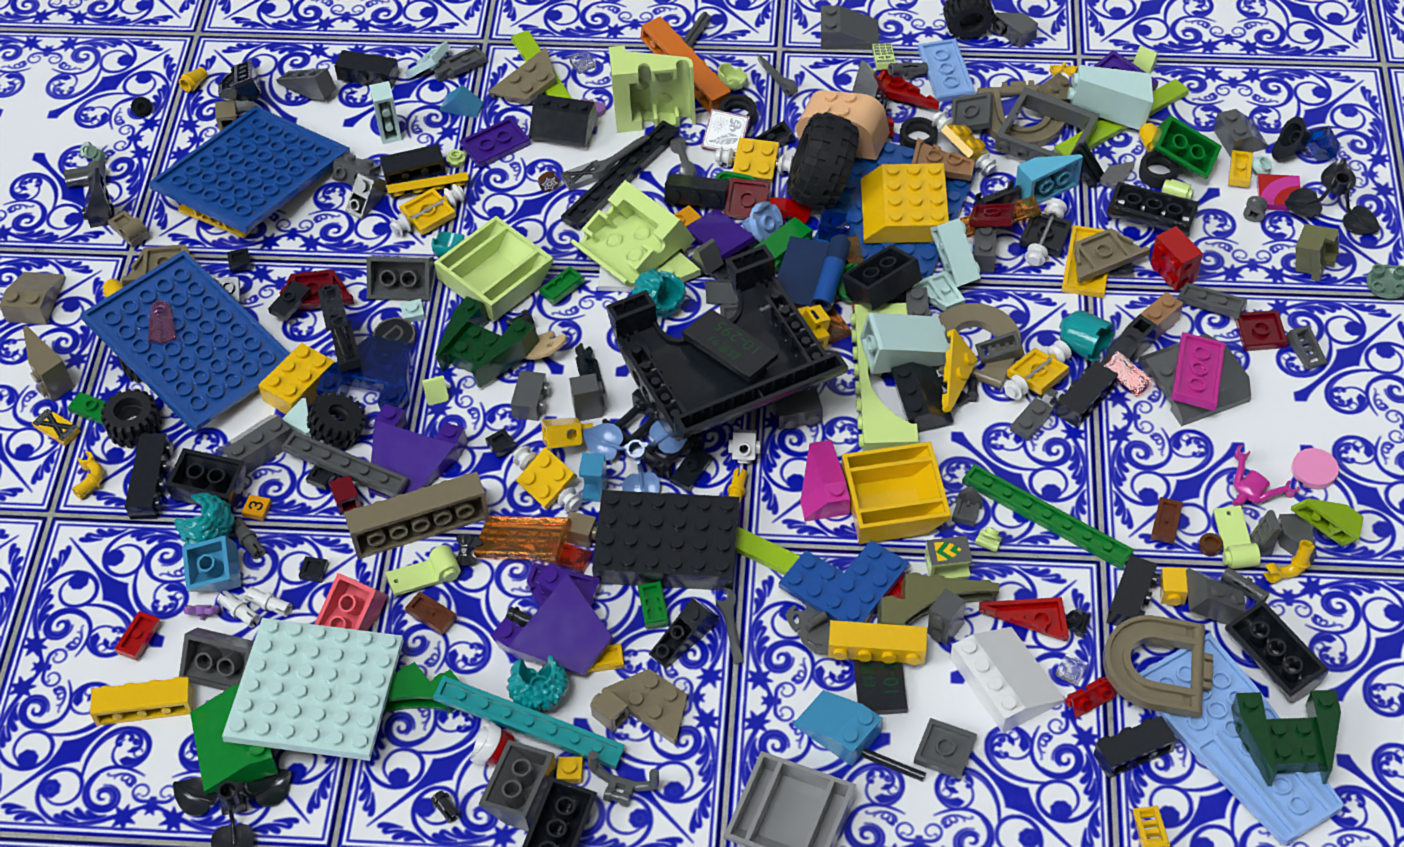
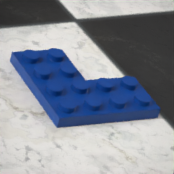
M871 540L848 569L842 572L805 550L778 584L780 589L818 612L824 611L833 621L866 623L877 609L881 597H886L910 568V562Z

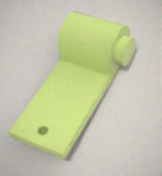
M1241 505L1213 509L1219 536L1223 540L1222 558L1224 565H1228L1232 569L1259 566L1261 560L1259 547L1256 543H1251Z
M441 545L431 551L429 560L385 572V576L393 595L398 596L446 581H453L458 577L461 570L451 547Z

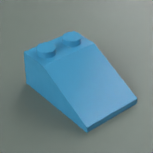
M823 690L793 723V726L847 764L853 766L860 758L863 750L868 749L882 732L883 718L861 703Z

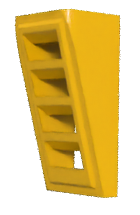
M1158 806L1134 808L1133 816L1140 846L1170 847ZM1144 818H1155L1154 820L1142 821Z

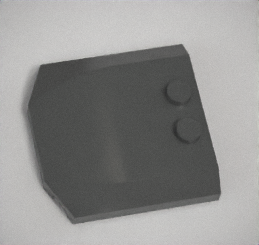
M1206 333L1200 335L1201 337L1218 341ZM1179 343L1138 358V364L1148 378L1153 377L1171 403L1170 411L1181 427L1250 402L1249 376L1227 345H1225L1218 402L1215 411L1171 400Z

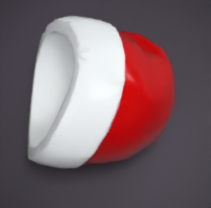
M485 723L478 733L470 761L479 765L496 766L507 741H515L514 736L497 725Z

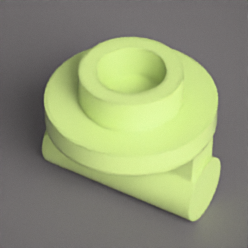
M986 527V530L981 529L975 544L997 553L1002 537L998 536L1000 531L990 527Z

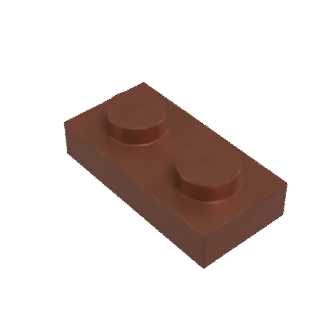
M1160 497L1150 539L1174 544L1183 502Z
M420 591L405 607L407 614L441 635L457 619L456 613Z

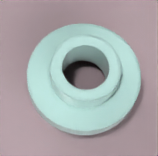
M1260 156L1252 160V167L1257 174H1268L1272 168V163L1267 157Z

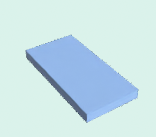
M956 38L918 44V52L922 63L926 62L928 65L927 77L937 101H951L952 98L975 94V89Z

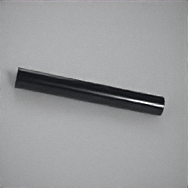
M864 749L860 755L862 758L923 782L926 776V772L869 749Z

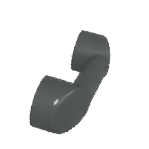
M672 139L670 141L671 151L678 154L681 161L679 173L696 176L695 166L688 160L685 151L686 139Z

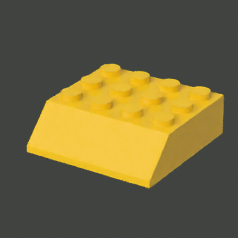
M944 163L882 164L861 178L864 243L935 242L930 228L949 221Z
M931 441L842 454L841 469L850 496V509L859 544L869 543L871 540L878 542L925 535L951 518V512Z

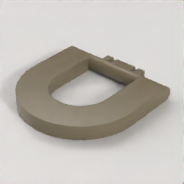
M1028 80V85H1026V81H1010V86H1008L1007 82H1002L1001 87L977 88V94L991 92L993 95L991 128H985V130L994 140L1006 119L1003 113L1001 97L1020 96L1024 87L1036 91L1040 85H1034V80ZM1044 115V119L1034 126L1021 127L1013 124L1007 135L1043 147L1052 143L1061 135L1065 122Z
M980 303L960 304L945 310L938 316L941 325L945 327L947 343L951 342V339L947 337L949 330L956 329L959 332L969 327L987 330L994 338L1017 330L1021 341L1019 329L1012 318L990 305ZM1017 358L986 363L983 370L973 368L971 374H975L978 381L1001 389L1007 379V369L1015 364ZM940 365L938 373L944 374L945 365Z
M1154 615L1137 616L1119 624L1112 631L1103 651V667L1107 679L1123 698L1139 707L1200 718L1202 716L1203 690L1211 691L1212 683L1210 682H1212L1213 663H1211L1213 661V654L1204 653L1205 625ZM1146 643L1192 650L1190 688L1155 682L1144 678L1135 670L1132 664V650Z

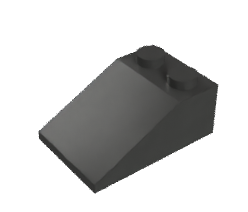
M821 6V49H872V44H879L877 19L842 6Z

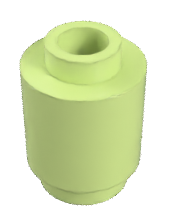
M1166 179L1162 193L1191 200L1194 190L1191 189V184L1174 179L1171 181Z

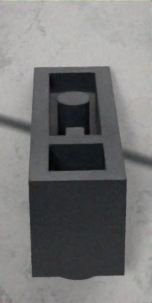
M95 168L85 198V208H82L83 218L88 220L90 228L109 225L108 220L115 216V209L100 168Z

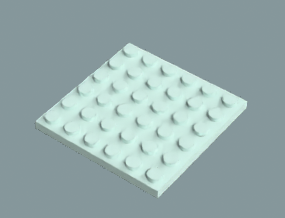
M262 618L222 735L223 742L370 761L403 645V636Z

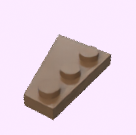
M917 138L912 164L944 163L945 177L972 181L975 160L955 152H945L941 150L940 146L935 144L930 146L925 144L923 139Z

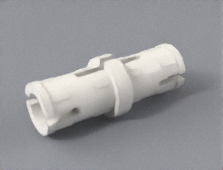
M252 586L245 593L244 599L246 601L261 606L265 611L270 610L287 617L292 610V603L277 598L273 593L269 592L267 594Z
M226 590L223 591L226 597L221 593L219 594L217 602L229 610L231 616L241 619L250 628L255 627L252 621L256 625L259 623L260 615L248 608L245 601L238 600Z

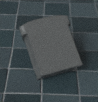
M970 486L963 489L957 495L952 522L974 527L979 509L983 507V500L977 490Z

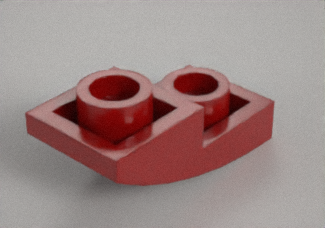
M770 197L768 201L771 205H776L779 208L783 221L787 215L792 218L796 217L805 224L809 219L812 208L796 203L793 199Z

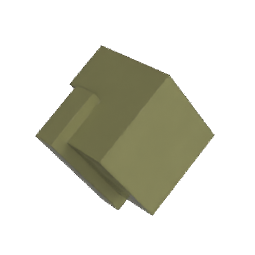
M1305 224L1295 247L1296 271L1311 274V280L1320 281L1326 264L1335 265L1339 254V229Z

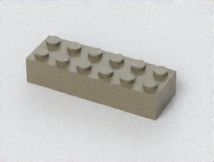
M477 472L464 474L451 480H444L435 485L422 487L406 494H399L393 498L376 501L373 504L344 512L358 560L490 519L485 491Z

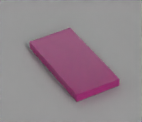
M1182 332L1171 400L1215 411L1224 358V342Z

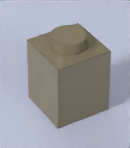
M235 100L215 102L216 121L219 131H221L239 118V112Z
M570 511L562 529L564 542L591 548L597 534L596 517Z
M608 688L602 693L595 695L590 703L592 716L612 733L630 717L628 704Z

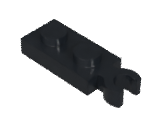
M580 343L575 347V352L578 355L575 360L579 375L595 373L597 382H602L605 394L597 359L592 358L593 350L590 346L584 349L583 343Z

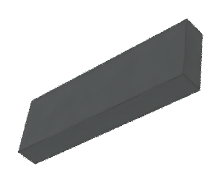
M1185 283L1178 295V300L1183 302V304L1237 319L1241 317L1247 306V299L1190 283Z

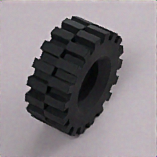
M331 391L330 395L324 392L322 396L318 395L311 406L306 420L308 421L307 428H311L309 431L311 435L316 434L315 439L317 441L322 439L324 444L328 445L331 443L334 448H337L338 445H341V448H345L347 444L351 446L358 440L366 423L364 407L359 408L361 403L358 400L354 402V397L351 395L347 398L343 392H340L339 395H336V391ZM330 415L339 416L344 421L335 420Z

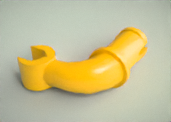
M85 451L88 457L87 460H81L78 457V461L82 469L85 471L90 470V473L86 475L87 477L72 488L73 493L80 500L95 488H99L104 476L102 466L95 461L92 453Z
M1301 540L1297 553L1292 557L1289 565L1278 567L1275 563H1269L1265 565L1269 573H1263V575L1270 583H1276L1283 578L1299 576L1305 569L1310 567L1309 560L1315 546L1311 541Z

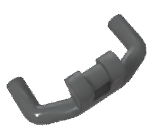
M591 751L588 753L590 771L603 781L609 783L603 795L604 801H615L620 803L621 806L628 807L634 791H652L659 786V771L657 769L649 771V781H634L609 773L598 765L597 752ZM618 788L624 790V792H617L616 789Z

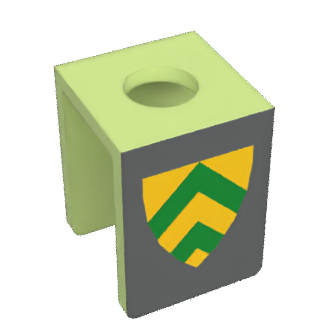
M967 536L926 540L925 561L929 576L943 575L945 578L955 579L970 577L968 563L972 562V556Z

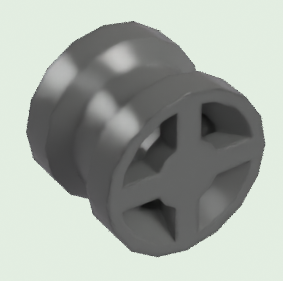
M1260 196L1249 197L1244 209V217L1251 222L1262 221L1267 209V201Z

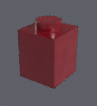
M351 475L329 482L340 515L354 508L361 507Z

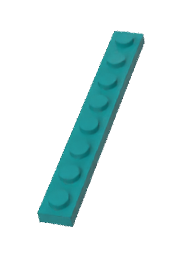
M444 675L433 696L434 701L588 759V753L595 751L598 754V763L616 770L625 749V745Z

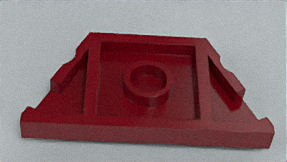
M333 269L293 273L287 279V284L279 292L281 295L293 280L311 288L312 293L297 310L321 308L318 290L329 284H339L343 304H354L352 294H349L344 283L338 279V275Z

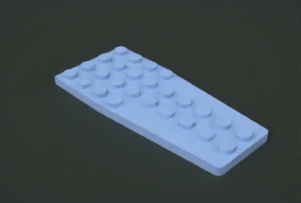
M1210 633L1206 634L1204 653L1213 654V661L1211 662L1213 663L1212 682H1210L1212 683L1211 691L1203 690L1202 716L1200 718L1156 712L1159 716L1163 717L1169 728L1249 812L1282 845H1287L1338 814L1343 807V802L1328 782L1322 784L1320 772L1276 773L1272 786H1267L1235 730L1231 710L1236 693L1260 692V690ZM1180 649L1139 674L1151 681L1190 688L1192 650ZM1261 693L1266 719H1280Z

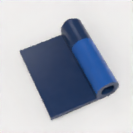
M839 234L831 237L830 243L790 236L777 280L795 306L812 307L821 305L824 311L832 309L851 246L850 240L845 235Z

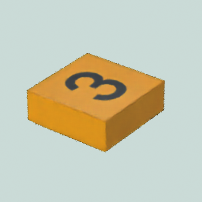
M250 494L241 514L246 518L264 521L272 501L270 498Z

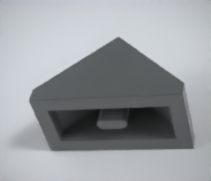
M713 238L698 247L690 258V261L706 275H709L724 264Z

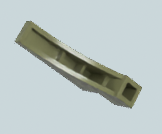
M905 574L901 583V599L896 596L881 597L877 607V624L909 625L917 618L929 613V608L945 589L963 598L966 602L995 601L999 593V583L991 582L990 580H968L965 577L955 579L945 578L943 575Z

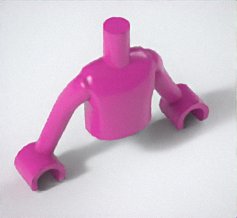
M1243 445L1238 446L1234 454L1235 459L1239 462L1233 486L1239 495L1232 502L1234 506H1242L1246 500L1259 504L1282 493L1290 498L1297 494L1299 486L1296 489H1291L1289 487L1290 480L1287 481L1285 486L1265 492L1270 486V482L1260 473L1251 470L1243 478L1245 463L1250 451L1244 454L1240 451Z

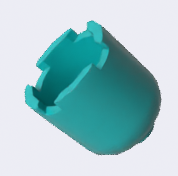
M1078 310L1062 319L1059 325L1061 329L1060 340L1065 342L1071 351L1095 363L1102 359L1099 355L1103 349H1109L1115 335V331L1112 330L1115 325L1089 312Z

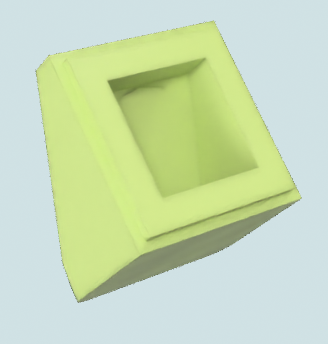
M1140 45L1133 64L1146 73H1151L1156 66L1158 53Z
M444 376L422 380L428 405L449 401Z

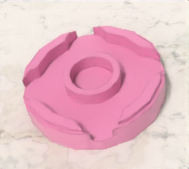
M1309 448L1296 454L1292 462L1291 471L1294 478L1302 482L1303 486L1311 489H1324L1337 479L1339 466L1336 459L1330 453L1322 449Z

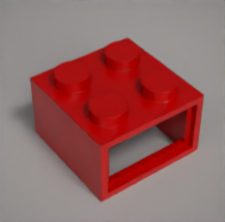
M1175 226L1156 236L1150 265L1154 271L1164 278L1168 285H1171L1175 291H1178L1184 287L1185 283L1192 284L1197 281L1203 253Z

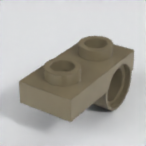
M125 210L108 220L109 226L132 248L150 237L143 222L138 217L133 218Z

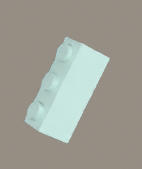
M389 81L369 85L382 144L402 140Z
M960 218L931 227L930 230L944 270L955 286L959 287L980 279V267L974 260L972 254L973 247L967 240L965 234L966 227Z

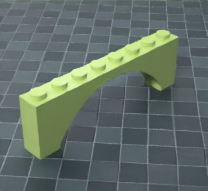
M906 303L883 304L873 311L861 304H855L854 313H850V325L855 326V330H851L852 343H856V347H853L852 350L853 360H857V364H854V377H858V381H855V394H859L860 397L856 399V411L861 412V416H857L858 430L862 429V434L858 435L859 448L863 447V451L916 444L919 442L917 423L911 424L894 414L881 402L874 392L869 380V365L860 340L868 313L907 315Z

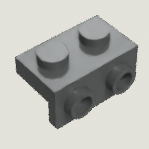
M344 154V156L334 160L332 179L354 185L358 173L376 175L380 173L381 165L374 163L371 159H359L354 154Z

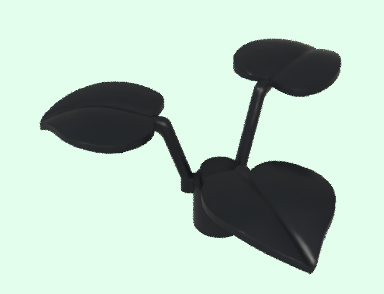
M1345 158L1333 162L1322 172L1321 182L1328 188L1320 198H1317V194L1311 189L1299 188L1294 190L1285 200L1286 207L1294 214L1301 217H1314L1320 214L1323 209L1319 202L1323 201L1331 191L1336 196L1345 194L1346 211L1348 213L1342 219L1344 227L1349 232L1358 235L1373 234L1380 230L1376 217L1368 208L1360 205L1355 206L1352 210L1350 208L1349 194L1350 189L1356 184V177Z
M278 769V774L247 782V789L250 793L244 791L242 787L238 788L237 784L233 781H224L219 785L218 790L205 794L201 777L173 782V792L178 806L184 813L190 816L205 815L210 805H215L219 799L221 804L228 808L231 827H219L211 837V847H253V831L247 824L235 825L233 807L239 804L240 795L249 799L256 798V802L262 807L277 806L283 802L288 794L292 773L288 769Z

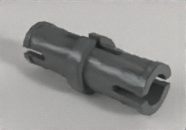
M905 61L904 63H890L888 65V74L890 76L904 75L905 77H910L912 75H926L928 73L926 62L912 63L911 61Z
M237 518L239 525L234 520L232 528L239 538L240 545L246 547L253 559H259L256 552L262 557L265 554L264 547L261 546L256 539L255 532L249 530L243 519Z
M1231 567L1227 568L1221 577V580L1243 591L1245 595L1256 602L1266 601L1270 595V592L1253 583V579L1250 577L1245 578Z

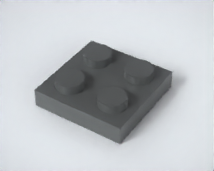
M986 92L952 98V125H966L971 131L991 128L992 93Z
M930 718L913 763L961 780L977 739V734Z

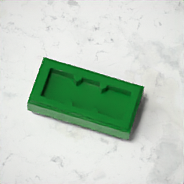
M569 266L540 288L539 292L540 295L555 305L584 283L585 279L584 276Z
M79 392L67 407L68 411L103 425L101 409L104 408L103 404L105 401Z
M661 581L638 585L645 628L669 625Z

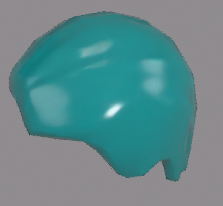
M439 232L436 239L432 238V251L440 258L463 241L465 235Z

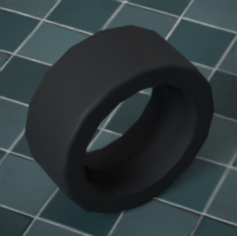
M739 94L731 95L720 103V111L729 112L733 109L748 111L749 113L745 116L751 118L749 128L755 124L757 108L755 102L750 97Z
M912 117L906 120L900 128V145L915 149L917 140L908 137V134L917 131L924 132L930 136L924 139L925 144L930 146L936 145L938 140L937 126L933 127V121L923 117Z
M1154 150L1142 157L1139 166V178L1149 187L1162 189L1166 179L1170 181L1172 179L1177 180L1180 167L1177 162ZM1161 165L1168 168L1171 172L1157 174L1150 171L1147 167Z

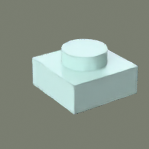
M421 299L400 303L403 319L408 320L410 323L425 320Z

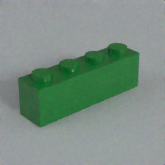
M794 217L756 247L763 244L767 246L775 258V272H779L790 236L812 240L813 230Z

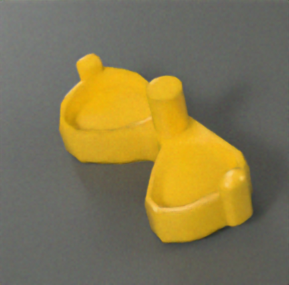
M1063 62L1062 66L1050 65L1049 71H1051L1053 76L1064 72L1069 77H1073V74L1078 70V66H1066V62Z

